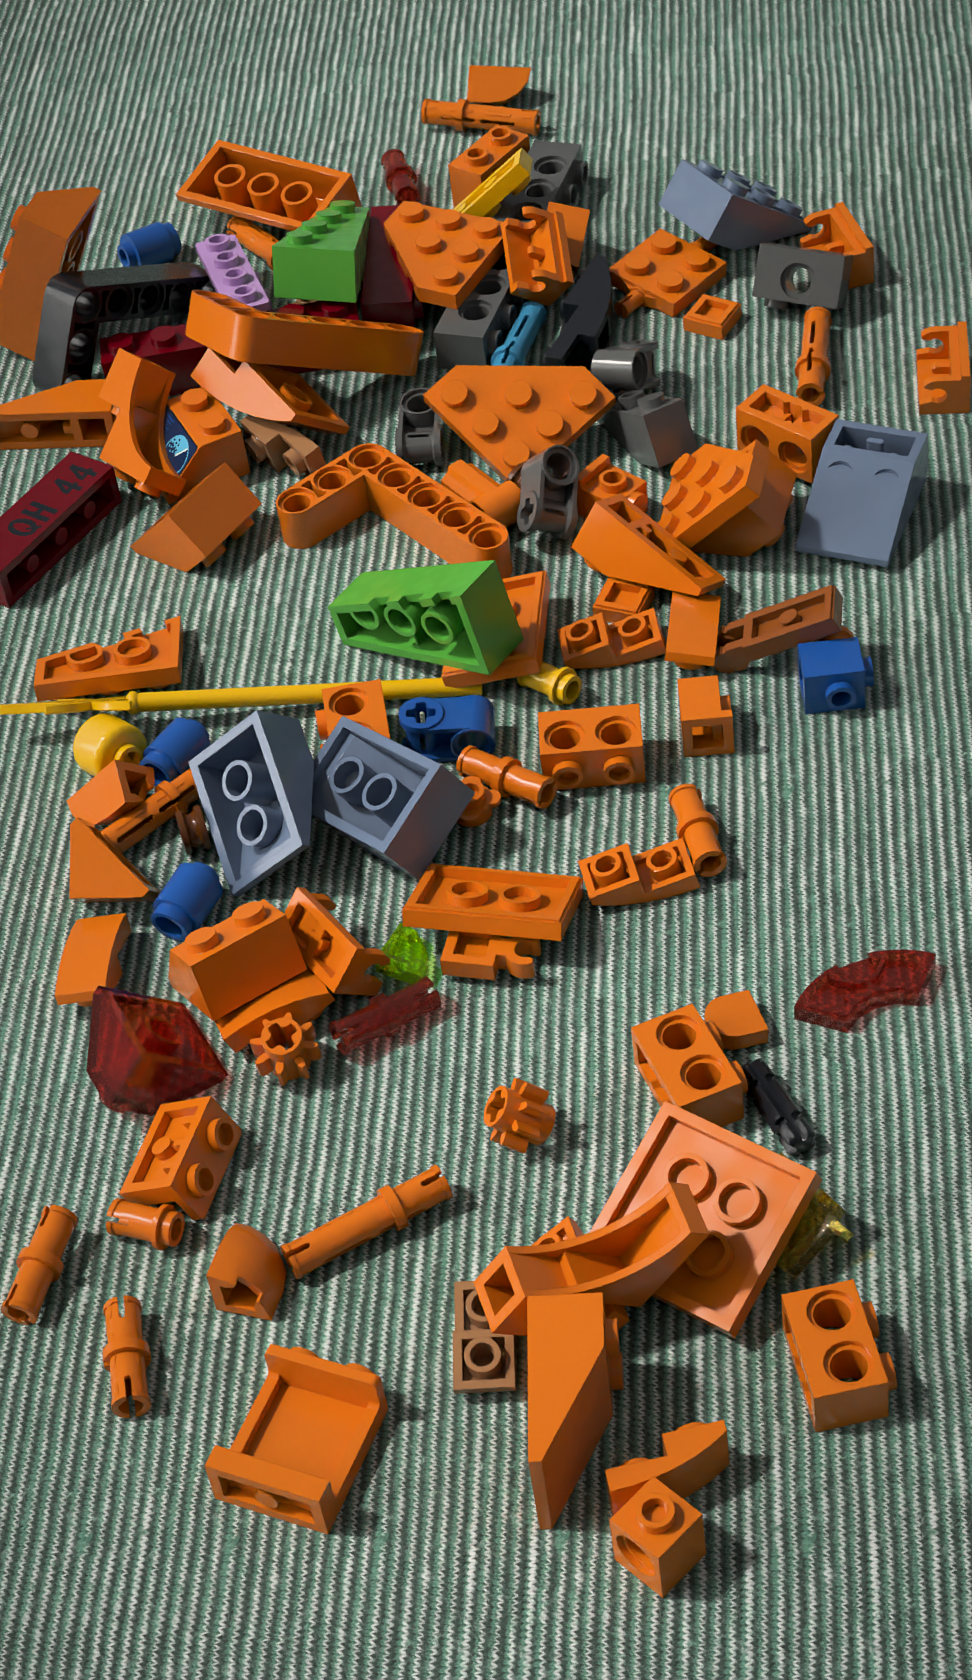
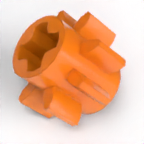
M287 1012L284 1018H276L272 1021L264 1019L262 1021L264 1028L261 1032V1038L250 1039L254 1055L258 1056L255 1064L260 1076L262 1077L273 1072L278 1077L281 1086H285L288 1080H294L299 1077L308 1079V1069L311 1060L322 1058L319 1045L314 1042L316 1033L313 1024L306 1022L299 1026L293 1020L291 1012Z
M519 1078L513 1079L511 1089L505 1086L497 1087L488 1098L484 1110L486 1126L494 1129L490 1140L522 1154L526 1152L528 1142L534 1145H541L545 1142L555 1122L554 1107L545 1103L549 1091Z

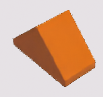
M77 817L70 824L69 899L83 903L149 902L156 900L160 891L91 822Z

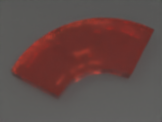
M907 949L883 950L867 953V959L841 968L835 965L819 975L803 991L794 1006V1019L848 1033L860 1017L876 1008L895 1004L919 1006L936 967V954Z

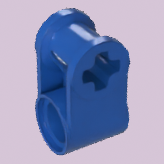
M480 695L448 698L418 697L408 700L400 707L398 713L399 722L405 729L406 735L403 738L402 745L435 762L457 761L461 751L469 745L475 746L489 754H493L495 751V708L493 703ZM421 711L425 713V723L420 721ZM421 738H425V750L421 749Z

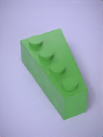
M495 560L362 572L328 606L343 645L491 675L524 639Z

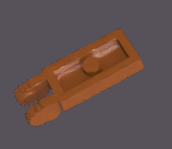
M829 585L746 614L744 618L727 623V626L722 625L721 628L718 627L716 645L718 648H716L713 668L721 671L722 674L734 673V671L739 672L747 669L750 661L752 662L769 655H777L787 649L796 647L799 643L821 640L831 634L840 632L843 596L836 586Z

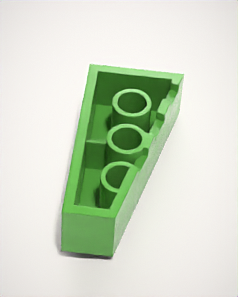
M350 200L333 201L329 207L316 212V216L302 222L300 227L294 231L287 232L283 239L272 245L274 297L356 303L357 293L360 292L361 281H363L370 222L369 208L355 207V202Z

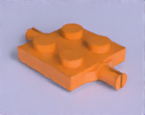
M661 228L609 268L611 285L626 294V296L614 304L616 314L619 317L622 315V318H627L638 307L645 306L675 317L726 276L727 262L709 253L718 244L712 243L702 236L695 242L689 243Z

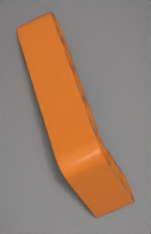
M192 290L185 332L187 337L237 361L415 376L417 373L424 331L421 329L400 324L263 312L227 295L205 290Z
M366 443L352 448L283 491L276 499L283 542L291 548L304 549L312 547L371 510L449 564L495 560L502 579L509 578L513 572L509 534L504 525L378 444Z

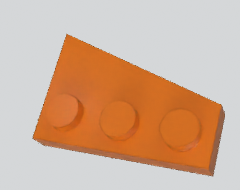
M181 615L164 620L166 629L143 635L140 628L123 633V640L104 648L99 644L89 643L37 659L33 685L37 702L73 699L78 696L93 694L115 695L124 690L147 687L161 689L171 684L181 683L184 639Z

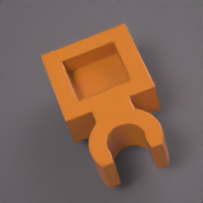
M449 931L440 958L442 975L495 981L498 969H506L517 978H533L535 976L534 959L521 956H540V939L507 938L500 935Z

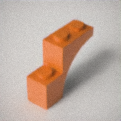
M119 348L98 396L114 405L111 413L117 416L99 458L114 466L117 478L134 484V487L157 498L160 497L162 491L180 497L186 480L180 477L171 465L164 440L166 405L176 374L149 360Z
M669 1182L660 1192L633 1212L593 1232L550 1244L505 1246L473 1283L493 1334L527 1336V1296L603 1292L604 1304L641 1307L710 1233L689 1185Z

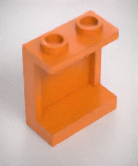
M270 1344L264 1355L268 1367V1376L231 1448L227 1449L215 1445L204 1467L215 1499L328 1535L388 1411L382 1380L370 1369L360 1364L348 1363L342 1365L319 1358L312 1351L302 1347L288 1349Z

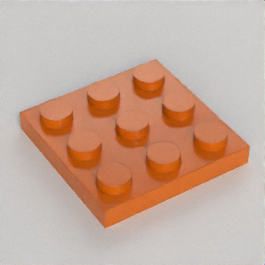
M664 1101L590 1232L605 1227L633 1212L654 1197L669 1182L688 1184L710 1235L656 1290L652 1297L735 1339L821 1184L822 1179L817 1172Z

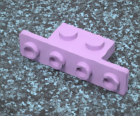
M214 234L207 237L205 241L195 244L197 254L217 293L232 297L259 311L265 312L273 309L268 289H263L259 272H254L235 235Z

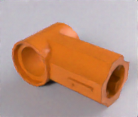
M462 459L448 466L447 473L441 479V485L506 528L517 523L521 489L514 482L508 480L499 484L474 464H467Z

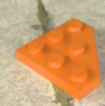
M403 201L384 222L385 236L389 245L394 247L397 253V260L406 277H410L418 300L425 303L457 310L505 252L501 231L503 221H498L491 217H479L460 213L453 209L446 210L422 205L419 202Z
M456 365L423 394L424 402L504 481L507 480L512 469L519 463L527 461L554 445L570 446L616 404V397L584 366Z
M707 443L691 455L689 453L683 454L671 468L670 475L672 480L669 490L662 499L664 508L658 524L687 548H692L760 497L768 466L754 454Z

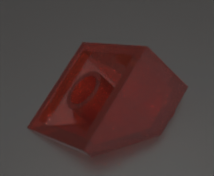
M98 986L93 993L86 1072L99 1092L101 1102L108 1109L118 1113L132 1112L152 1116L157 1113L161 1104L184 1101L222 1083L228 1075L184 1003L104 986Z

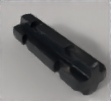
M756 1059L751 1064H744L742 1069L749 1088L747 1095L755 1098L753 1100L754 1105L774 1134L781 1135L779 1141L787 1153L798 1156L804 1151H810L815 1145V1131L804 1117H798L801 1111L780 1081L772 1079L775 1074L768 1064L761 1059Z

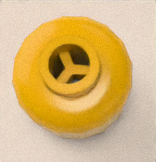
M99 713L89 718L79 728L73 745L74 759L82 770L95 777L114 759L139 765L143 759V752L147 748V742L139 728L113 714Z

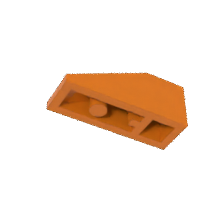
M106 379L76 380L1 404L0 450L104 447L117 417L111 413L114 405L98 397Z
M622 494L595 502L571 546L584 558L587 566L594 571L613 578L694 596H700L718 589L726 581V578Z

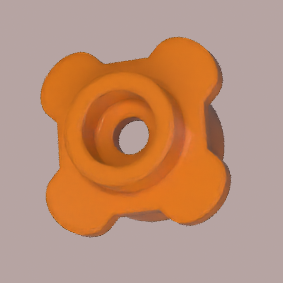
M465 777L461 781L472 789L475 794L457 820V823L466 827H475L484 824L490 819L493 813L492 808L499 806L501 803V794L496 789L485 787L479 777Z

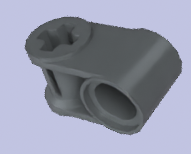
M627 341L618 343V346L598 350L592 359L591 373L608 390H638L660 387V379L655 377L654 350L659 348L658 341Z
M429 388L411 389L400 399L398 428L395 432L396 455L409 464L435 463L437 467H444L445 432L443 420L424 402L423 394Z
M564 445L551 446L531 457L523 464L521 469L520 504L517 513V525L521 532L532 533L535 530L553 534L557 540L566 541L572 536L578 519L577 489L580 467L576 454L570 448ZM547 466L551 469L553 477L550 475Z

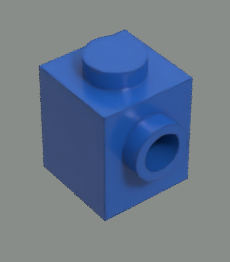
M858 637L797 644L798 679L805 714L865 708V687L874 686V674L871 657H862Z

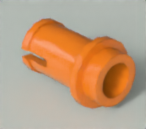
M116 1198L110 1204L107 1211V1216L119 1218L118 1222L106 1221V1230L110 1235H121L149 1241L154 1249L164 1250L168 1246H177L184 1232V1216L181 1212H176L175 1207L170 1204H162L159 1208Z

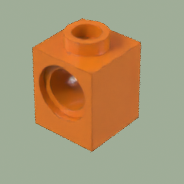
M654 1476L609 1519L614 1559L662 1598L706 1554L703 1514Z

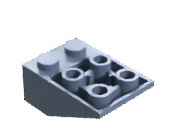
M682 159L658 204L706 240L735 251L808 232L813 228L807 227L803 222L804 218L800 216L803 209L800 206L782 197L780 200L775 198L777 191L774 188L758 180H755L753 186L749 185L751 182L749 179L732 170H728L727 174L723 175L721 168L704 159H701L698 165Z
M836 419L821 452L795 550L819 556L888 567L927 480L928 433Z

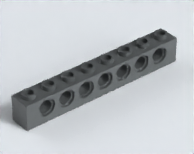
M535 140L528 152V155L533 159L530 175L531 181L519 194L514 196L510 193L503 199L494 219L504 222L507 218L519 219L521 222H530L533 219H527L523 216L522 207L533 206L547 211L549 202L575 207L577 193L581 186L586 185L588 179V163L583 161L581 144ZM505 252L457 310L446 307L433 332L438 368L452 369L456 365L491 366V357L494 351L503 345L508 331H510L516 321L521 305L528 301V299L510 293Z

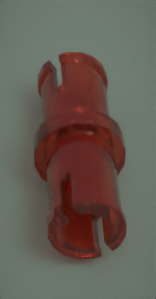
M399 149L386 151L381 157V165H383L385 171V185L389 192L394 194L395 201H397L396 204L400 205L403 201L420 203L421 195L416 187L417 176L412 166L407 164L404 153Z
M425 976L419 979L418 982L389 996L381 993L370 998L368 1006L338 1021L330 1022L328 1027L332 1040L335 1041L340 1037L342 1042L336 1045L337 1049L345 1055L383 1034L389 1038L401 1031V1025L432 1010L435 1011L441 1008V999L438 991L435 990L428 994V989L434 986L433 982Z

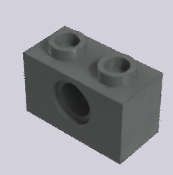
M761 243L752 296L765 298L764 306L789 309L790 302L807 305L806 311L812 307H823L832 315V309L845 308L854 255L776 243ZM799 268L806 269L811 275V285L806 292L797 290L793 283V276Z

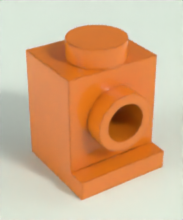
M602 454L578 474V515L587 518L596 501L618 494L625 496L645 513L649 510L647 483L645 480L612 465L610 457Z
M718 675L677 679L684 757L735 753L730 695L720 696Z

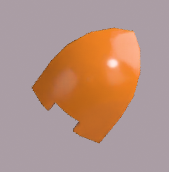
M469 65L467 99L470 104L489 106L506 104L519 96L527 85L531 67Z
M549 202L547 211L563 213L572 272L578 273L590 210Z
M114 759L66 801L72 816L89 821L93 825H108L118 820L122 815L128 813L145 800L147 793L155 785L154 768Z
M235 1223L222 1239L206 1277L216 1310L272 1321L284 1292L287 1271L276 1244L254 1227Z

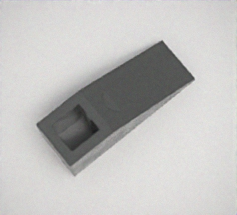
M644 389L632 391L609 390L616 397V404L597 422L639 464L660 468L678 460L685 453L692 454L698 450L683 399L664 396L663 392L648 394L644 392Z

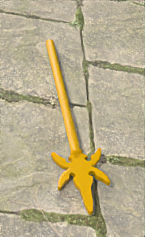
M442 678L381 681L384 700L483 695L482 684L461 688L445 687ZM360 682L143 693L130 691L127 696L100 699H57V701L0 704V715L28 713L51 715L86 711H128L130 714L136 715L139 712L323 703L322 689Z

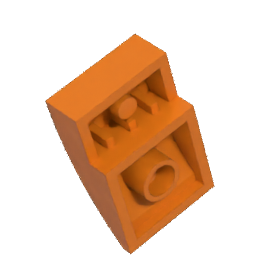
M208 348L190 375L204 390L215 398L251 416L327 434L346 435L350 429L348 424L299 374L270 367L267 364L237 361Z

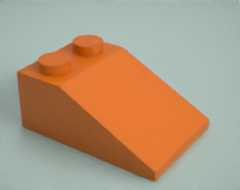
M603 1292L527 1296L528 1465L540 1530L553 1529L613 1416L612 1390H624L622 1352H620L618 1317H606Z

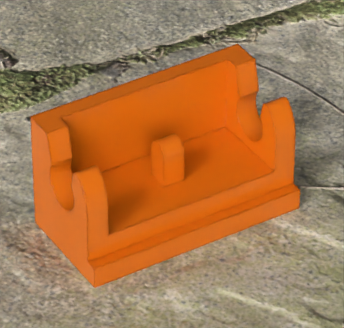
M843 202L836 203L834 208L814 212L803 220L807 227L823 224V228L816 234H809L800 238V247L854 255L848 289L874 283V246Z
M533 206L522 207L523 216L527 219H533L532 221L521 222L519 219L507 218L501 224L510 293L550 306L574 283L563 213L558 211L552 213Z
M967 321L957 322V325L932 326L922 330L921 338L923 340L939 339L943 344L937 348L926 347L916 350L919 415L970 413L971 375Z
M297 887L284 914L287 916L305 964L333 994L377 996L383 983L377 977L365 974V971L374 964L388 965L390 963L388 956L380 949L364 948L329 912L336 908V904L327 895L310 893L306 888Z

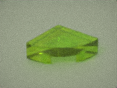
M400 923L381 949L390 959V963L383 966L375 964L376 972L423 988L430 970L427 950L420 940L417 931L411 927H404L403 923Z

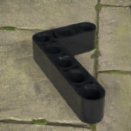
M176 262L70 271L54 275L46 285L32 375L35 388L39 391H45L76 380H91L99 324L102 322L188 314L192 290L216 292L205 268L193 262Z

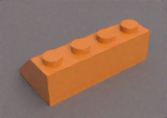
M217 140L176 193L179 201L294 231L301 226L302 222L316 216V212L329 207L333 201L350 200L355 202V207H362L351 173L222 140Z
M84 187L36 192L27 206L21 204L17 208L10 228L15 230V235L9 240L2 258L8 262L7 267L0 274L1 346L35 361L46 285L58 273L80 270L101 194L100 189Z

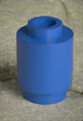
M155 222L123 234L120 238L117 252L124 267L165 264L172 261L174 256L181 252V241L171 223L162 224Z
M175 718L144 750L143 759L139 765L154 768V786H157L164 780L170 783L190 768L188 763L190 760L211 745L209 733L196 720Z
M201 862L181 863L153 903L154 912L150 919L160 933L170 939L184 941L187 935L202 926L223 894V887L215 870Z

